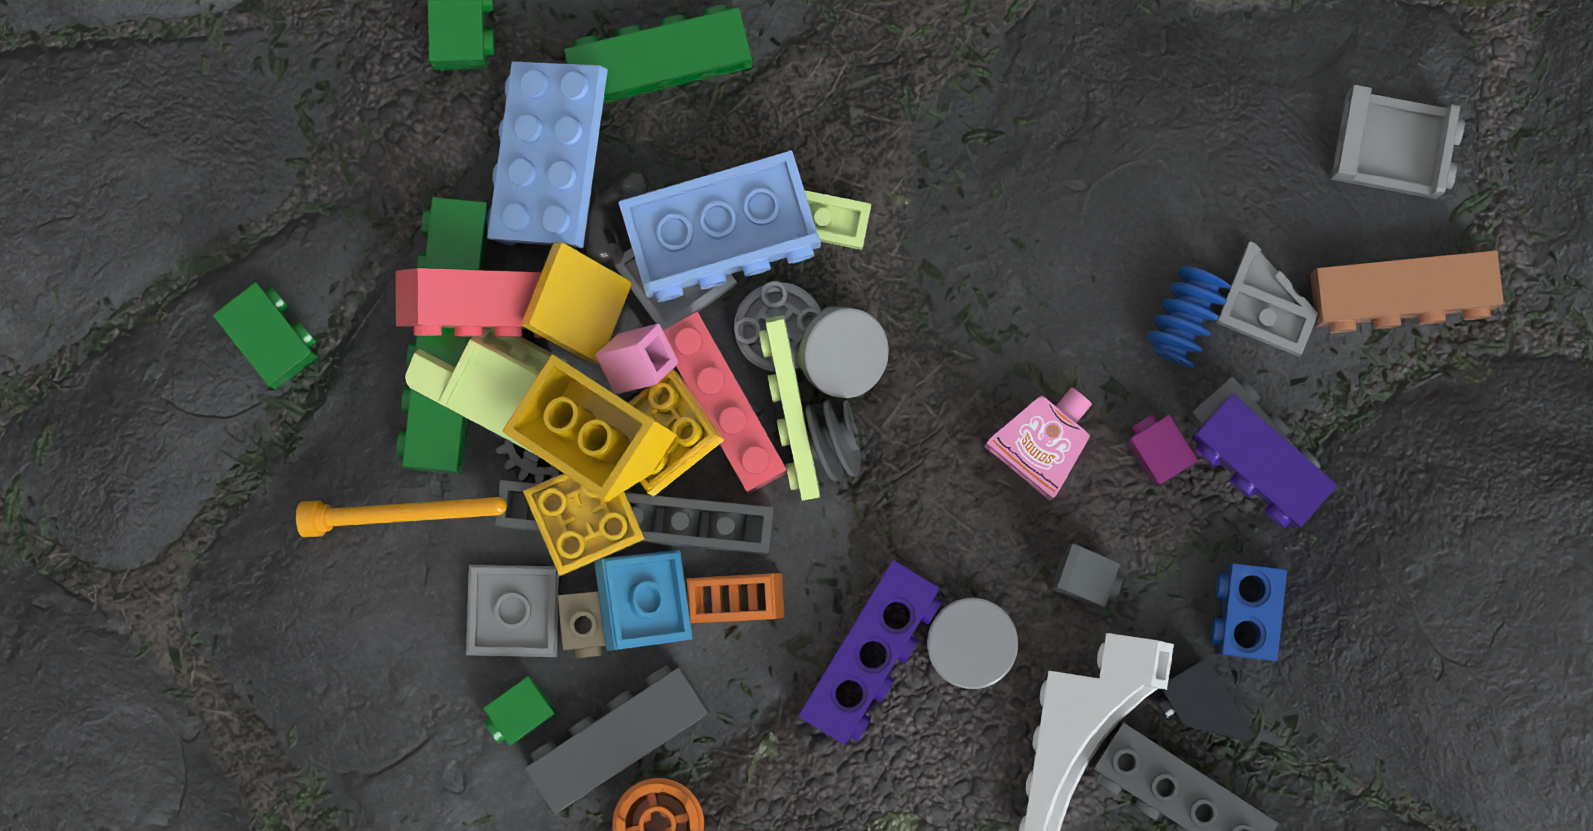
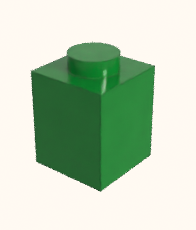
M528 676L483 708L489 716L483 722L498 743L505 739L508 745L511 746L544 724L558 712L532 676Z

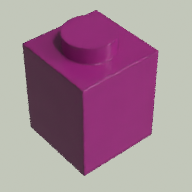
M1154 413L1131 427L1136 435L1126 442L1154 487L1198 462V459L1170 415L1159 421Z

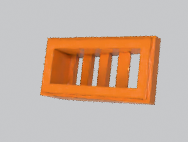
M781 573L686 578L690 623L784 618L783 578ZM760 583L765 584L766 610H761ZM741 584H747L749 611H742ZM722 585H729L730 612H724ZM704 586H711L712 613H705Z

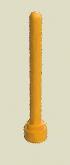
M500 497L332 508L321 500L302 501L296 509V525L302 537L323 536L326 531H331L333 526L501 515L505 512L507 505L505 500Z

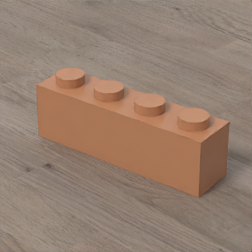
M1498 251L1317 268L1310 273L1313 308L1318 312L1315 326H1329V333L1357 330L1356 323L1373 322L1374 329L1401 326V319L1418 317L1419 324L1441 323L1446 321V314L1463 313L1464 320L1483 319L1491 317L1490 310H1494L1504 304Z

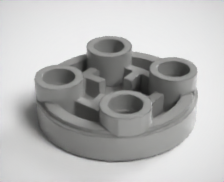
M772 281L760 286L746 296L737 310L734 333L738 347L744 357L754 366L764 371L776 373L773 356L767 358L763 356L759 331L767 330L766 318L784 315L794 367L797 370L799 367L796 362V355L800 349L802 337L809 324L820 315L821 310L814 298L796 285Z
M827 307L809 324L804 332L800 349L796 355V362L798 367L803 370L807 380L819 391L838 398L856 397L870 390L881 378L888 361L889 347L887 337L880 323L870 314L851 307Z
M965 598L947 605L933 619L928 631L927 652L932 666L944 680L961 688L980 689L995 684L1009 672L1017 656L1018 636L1011 618L998 605L985 599Z

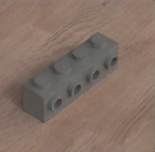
M1124 722L1117 724L1090 766L1091 769L1099 773L1095 782L1117 796L1122 789L1137 798L1133 806L1155 821L1162 814L1176 823L1172 831H1275L1279 824Z

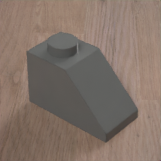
M1070 544L1064 547L1050 590L1103 608L1108 600L1116 601L1124 576L1117 574L1120 566L1119 563L1081 546Z

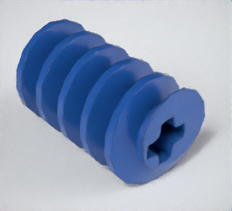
M1184 266L1180 267L1177 273L1184 283H1172L1169 289L1177 299L1168 298L1162 304L1163 309L1169 315H1157L1154 320L1155 325L1161 331H1149L1146 339L1154 347L1151 349L1159 356L1182 367L1194 369L1195 364L1186 354L1187 352H1202L1203 348L1194 338L1195 336L1209 337L1211 332L1202 324L1203 320L1217 321L1219 318L1210 308L1211 303L1225 305L1227 302L1218 292L1219 287L1233 288L1224 280L1205 270Z

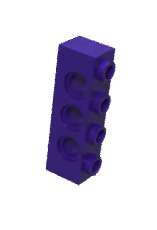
M892 560L798 717L846 745L849 738L858 742L872 719L864 713L873 698L882 702L895 681L888 674L896 660L898 659L905 664L919 640L912 637V634L919 622L923 621L929 624L941 605L942 601L935 597L940 588ZM891 603H900L909 612L908 623L901 629H892L884 622V609ZM870 641L881 644L886 652L885 661L877 668L864 666L859 657L861 647ZM846 680L855 681L862 689L861 701L853 707H844L836 699L838 685Z

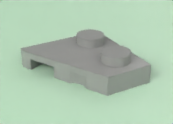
M1250 241L1245 248L1231 283L1233 289H1229L1225 298L1227 302L1225 305H1222L1216 323L1299 357L1304 351L1318 312L1304 297L1298 295L1286 276L1273 267L1260 252L1261 248L1256 243Z

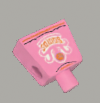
M1072 387L1056 406L1041 395L992 436L984 447L1050 501L1059 492L1090 437L1077 422L1090 408L1092 403Z

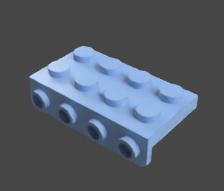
M512 62L510 76H508L505 83L507 99L504 119L499 126L500 149L498 163L495 165L492 175L494 184L492 206L488 210L486 217L488 239L503 245L523 243L552 246L553 243L563 242L570 247L583 248L607 69L600 65Z
M792 150L619 201L646 297L648 299L656 296L657 302L678 298L683 295L682 288L695 284H700L701 289L722 285L727 282L726 275L743 271L745 276L763 273L771 269L770 262L787 258L788 263L809 259L814 256L813 249L821 247L820 238L814 225Z

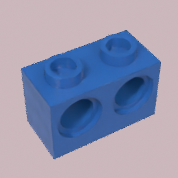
M1232 563L1226 565L1225 573L1219 572L1216 583V599L1222 600L1221 618L1214 617L1211 629V644L1218 645L1217 655L1278 661L1287 570ZM1246 576L1256 579L1260 585V595L1252 603L1245 601L1239 594V584ZM1242 621L1251 624L1256 633L1253 644L1247 648L1238 645L1234 639V629Z

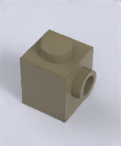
M599 592L558 595L563 650H574L575 658L602 656L601 647H606Z

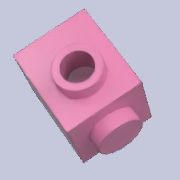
M659 323L618 333L595 354L614 394L656 385L679 363Z

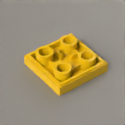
M563 242L553 243L521 325L590 364H599L595 354L610 341L632 282Z
M674 369L656 385L648 386L628 402L676 434V437L652 474L640 481L646 492L653 497L724 441V438Z
M564 473L523 491L559 576L645 540L625 492L606 502Z

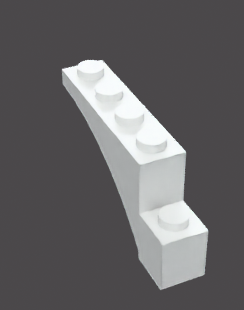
M1106 633L1105 643L1101 644L1097 656L1098 668L1101 670L1100 678L1048 671L1047 680L1042 684L1040 691V704L1043 707L1041 723L1036 728L1033 736V749L1036 752L1034 768L1029 773L1026 781V794L1029 797L1027 813L1021 820L1019 831H1060L1071 796L1086 766L1105 738L1147 696L1158 688L1167 690L1174 644Z

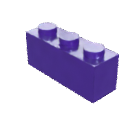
M1234 394L1228 396L1191 437L1198 444L1194 449L1195 452L1204 461L1214 468L1220 463L1233 475L1229 479L1230 483L1246 497L1250 498L1255 494L1267 505L1264 510L1265 514L1284 529L1288 524L1293 529L1302 527L1338 486Z

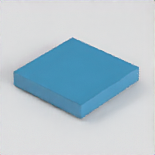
M680 550L603 558L594 561L607 651L693 639Z

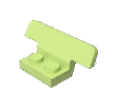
M482 328V336H473L469 340L456 367L419 348L413 355L405 379L411 389L530 451L503 433L502 430L553 353L522 337H495L494 329Z

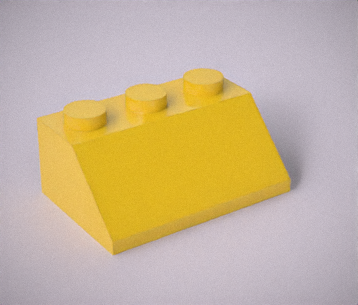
M553 354L502 430L503 433L606 502L652 474L676 437L675 433Z

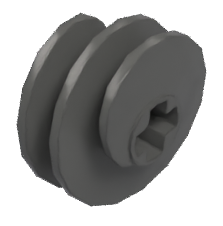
M826 400L823 402L826 424L823 427L819 423L813 406L807 405L808 440L814 459L821 461L826 473L834 482L842 480L844 469L851 477L858 476L861 470L860 439L848 400L843 402L842 422H838L830 401Z

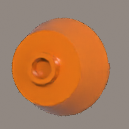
M652 778L633 785L622 795L613 814L612 828L613 831H704V816L698 800L688 788L670 779Z

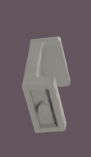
M1353 85L1345 97L1331 180L1431 199L1439 198L1445 193L1446 188L1452 189L1457 172V163L1451 162L1454 145L1459 146L1465 127V120L1459 118L1460 105L1450 104L1447 108L1374 95L1371 94L1372 88Z

